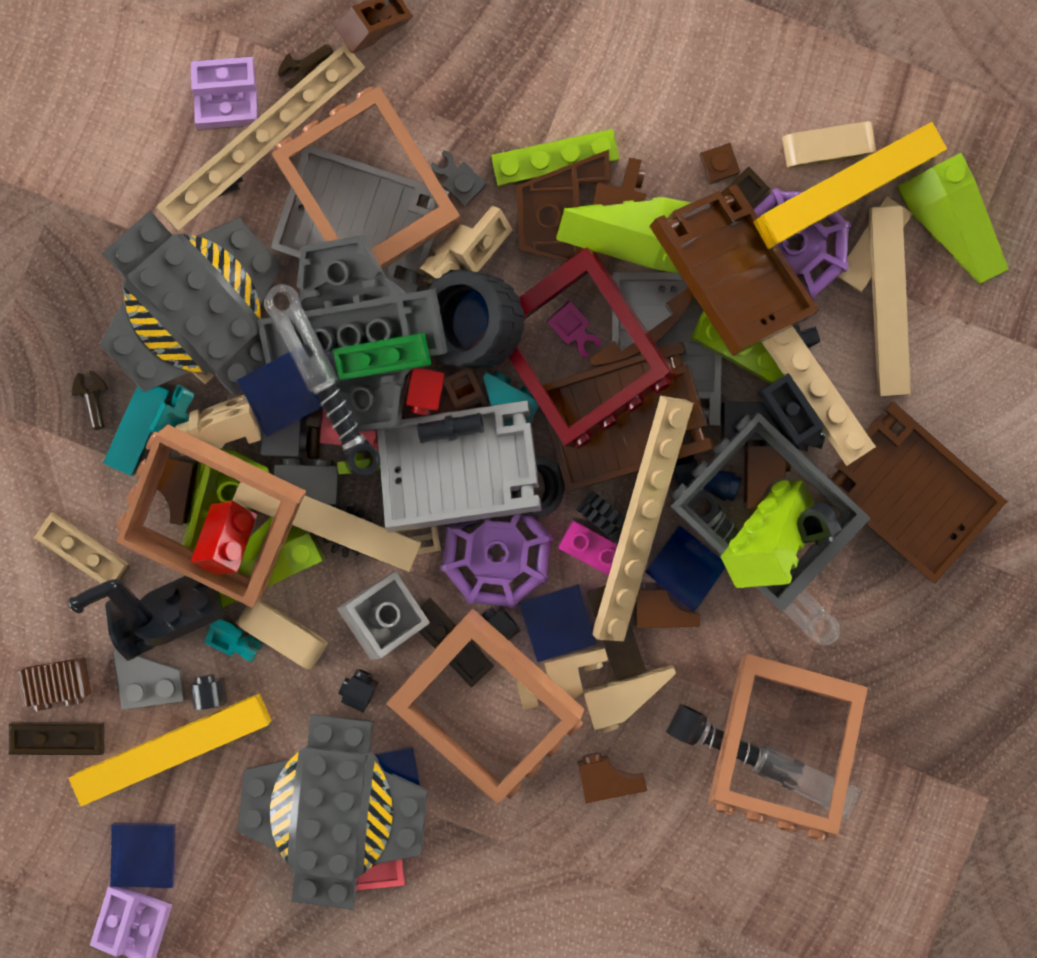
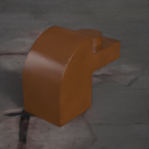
M629 157L622 188L597 183L592 205L602 204L603 206L623 204V201H644L647 194L635 191V188L641 189L645 170L640 169L642 160Z

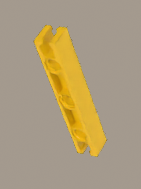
M930 122L769 210L753 221L767 248L770 249L935 158L938 154L947 150V147L933 122Z
M258 693L80 770L68 779L80 806H84L268 726L272 719L261 694Z

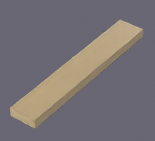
M871 207L868 210L877 396L911 394L903 207Z
M242 482L239 483L232 500L271 517L275 516L280 504V500ZM306 495L293 522V525L407 572H410L421 545L420 541L397 532H388L383 526Z

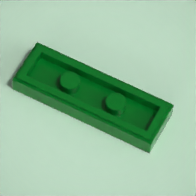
M425 332L332 349L339 381L431 364Z

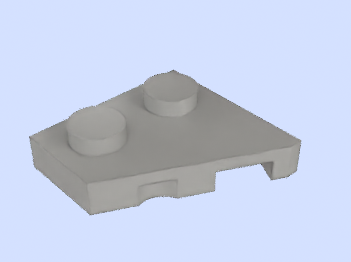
M114 650L122 710L186 700L182 669L158 663L156 660L147 657L137 656L127 661L117 650Z

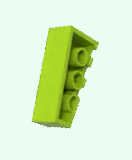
M782 480L774 484L771 488L772 490L759 503L757 510L744 523V527L730 541L729 546L721 555V559L736 588L791 583L792 575L790 570L797 567L799 560L796 554L799 550H803L805 545L802 542L797 527V520L803 511L814 505L803 480L791 482Z

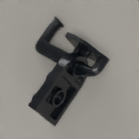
M187 576L149 592L141 600L134 595L124 582L118 579L107 580L68 599L70 608L76 613H82L86 606L108 596L110 600L105 603L109 636L116 650L127 661L156 646L171 642L224 618L220 592Z

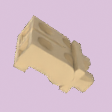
M250 393L208 407L201 414L199 409L191 411L189 413V421L175 426V428L218 449H221L225 443L245 436L249 444L261 440V421Z

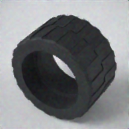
M455 270V272L442 274L440 278H436L431 283V286L426 289L436 288L448 351L445 354L432 356L437 361H441L448 366L487 369L503 363L507 357L514 353V349L522 339V331H524V309H522L519 296L516 295L514 289L509 284H506L504 280L474 271ZM477 290L487 303L489 324L483 339L474 348L466 350L455 336L453 318L457 305L468 293Z

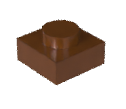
M731 143L700 153L709 184L740 173Z

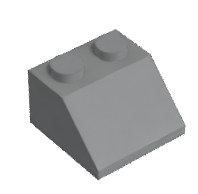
M396 571L360 591L336 608L370 660L381 659L430 623Z

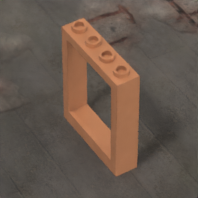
M378 86L374 89L372 87L365 88L356 95L357 100L347 106L345 103L336 106L329 112L330 117L319 123L318 120L309 123L302 129L303 133L294 139L288 137L280 141L275 146L276 150L271 154L326 242L338 240L337 234L289 158L374 105L378 107L439 206L372 248L383 270L460 222L461 217L384 92Z
M166 425L159 432H153L149 438L146 449L150 450L147 459H144L138 467L136 476L140 478L137 486H133L128 494L126 502L130 505L127 512H124L118 521L116 528L120 532L116 542L253 608L265 592L306 491L171 425ZM172 449L280 500L250 576L241 572L215 575L191 562L195 550L143 526Z
M473 608L386 703L497 804L505 797L511 799L521 788L522 785L519 782L525 776L530 779L542 766L540 761L545 755L551 758L562 746L560 740L566 734L571 737L583 724L580 719L585 710ZM471 639L561 719L502 782L413 703Z
M746 654L740 660L708 804L716 806L715 811L722 814L734 815L735 812L747 815L746 820L754 823L765 824V821L777 823V828L782 831L796 833L798 829L809 832L808 837L818 841H827V838L837 836L868 687ZM754 677L850 703L827 818L729 791Z

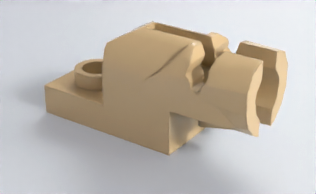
M491 206L474 228L457 224L446 239L434 248L432 252L435 256L427 257L417 269L419 274H426L423 281L428 286H431V283L436 278H440L442 274L447 272H455V270L478 272L513 230L502 210Z
M602 645L545 659L544 665L546 675L575 699L583 693L578 668L584 667L585 671L599 669L603 667L602 662L608 661L605 647ZM517 681L523 711L538 708V698L522 683Z

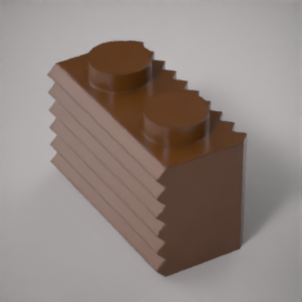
M85 657L24 667L17 670L23 708L33 706V711H41L53 708L52 703L64 701V706L83 703V697L91 694Z

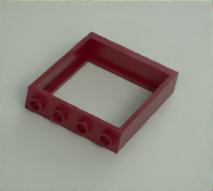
M588 247L519 297L522 309H524V320L589 273L652 369L569 427L518 346H516L514 353L509 357L563 444L572 448L577 447L578 449L589 444L594 439L592 435L600 429L605 431L619 422L618 417L627 410L633 412L645 404L644 398L653 392L658 394L666 390L672 384L670 380L677 376L598 255Z

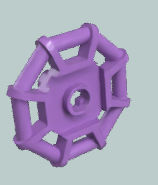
M779 188L773 189L772 194L760 203L754 211L758 218H760L762 214L802 192L780 191ZM838 212L826 217L833 226L825 228L820 222H817L792 236L793 239H796L798 236L802 239L800 243L801 250H789L787 248L789 244L787 239L777 244L795 274L803 277L805 283L803 286L812 300L816 299L818 293L842 272H847L849 268L847 255L851 224L849 221H845ZM836 234L835 257L826 253L827 236ZM823 261L831 265L818 278L812 281L809 272Z
M514 514L510 523L491 521L490 518H486L484 523L471 534L462 529L445 527L446 536L443 562L440 565L441 572L444 571L464 595L467 599L466 603L470 605L478 603L505 606L514 609L516 608L515 605L541 584L548 582L551 540L554 538L553 534L548 533L536 516ZM519 518L524 521L536 538L525 539L515 526ZM458 536L467 540L465 558L455 561ZM495 544H501V549L506 551V555L501 556L499 561H493V556L488 554V549H493ZM538 544L536 569L527 566L528 549L530 546ZM467 565L478 579L474 588L457 567ZM523 571L531 575L528 580L511 592L509 583ZM483 583L503 585L505 594L479 590Z

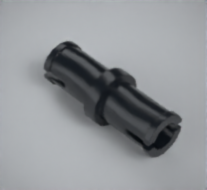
M480 412L455 418L449 415L445 416L444 420L418 423L417 431L421 444L446 438L452 441L457 440V436L483 433L484 423Z

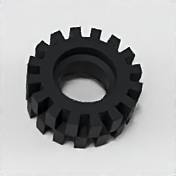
M592 490L576 510L618 544L626 517Z

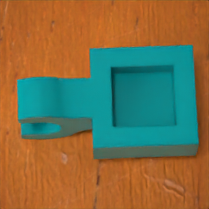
M178 384L173 392L171 405L165 402L161 403L149 430L152 433L155 431L159 432L166 425L175 427L189 421V413L186 410L195 393Z
M219 619L211 623L204 644L231 657L235 652L245 660L253 662L257 652L249 647L260 650L263 642L252 635L243 637V630L235 627L230 622Z

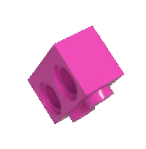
M572 519L558 544V548L609 576L618 544Z

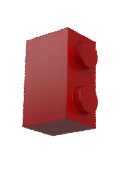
M412 368L404 402L405 406H410L409 413L429 416L430 411H438L445 373Z
M234 501L211 504L191 562L215 575L237 573L257 514Z

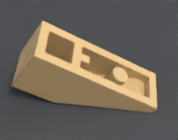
M670 664L584 689L583 693L594 730L601 729V732L604 733L618 729V723L625 722L676 674L673 665Z

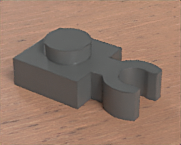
M444 150L442 155L448 160V165L445 168H439L433 162L431 168L437 175L448 178L442 185L466 207L487 184L465 162L457 168L453 156Z

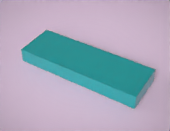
M138 386L136 387L103 464L127 475L134 476L149 438L152 435L149 428L161 403L167 402L171 391L157 386L143 392Z

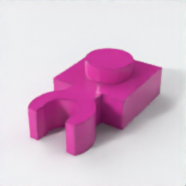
M570 300L546 320L567 345L575 339L576 348L584 357L589 356L583 347L586 341L592 340L598 347L601 345L598 337L584 331L591 324Z

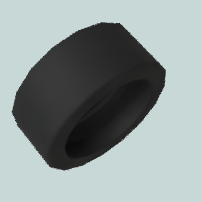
M535 457L537 470L541 473L545 485L544 495L541 500L542 511L521 513L520 515H548L555 511L562 502L565 491L564 480L560 468L550 459ZM521 490L512 492L513 499L521 497Z

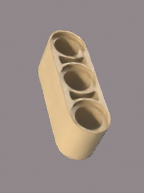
M870 121L797 132L782 137L787 169L868 157L876 152L872 122Z
M262 599L253 608L246 605L236 621L240 628L308 670L314 668L328 646V642Z

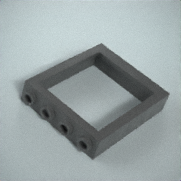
M755 413L752 417L746 414L735 426L738 432L730 440L725 437L713 449L716 455L711 461L707 463L703 460L692 471L691 474L695 478L687 486L681 483L669 497L673 501L668 506L722 555L729 544L694 513L687 504L755 432L760 435L842 513L838 517L841 530L834 535L835 540L822 545L814 543L799 559L797 567L790 570L792 575L790 584L755 587L783 612L871 518L760 413Z

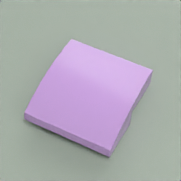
M253 57L191 62V90L194 94V113L197 130L248 126L259 118Z
M108 886L90 946L115 957L124 955L129 958H156L172 904L131 890Z

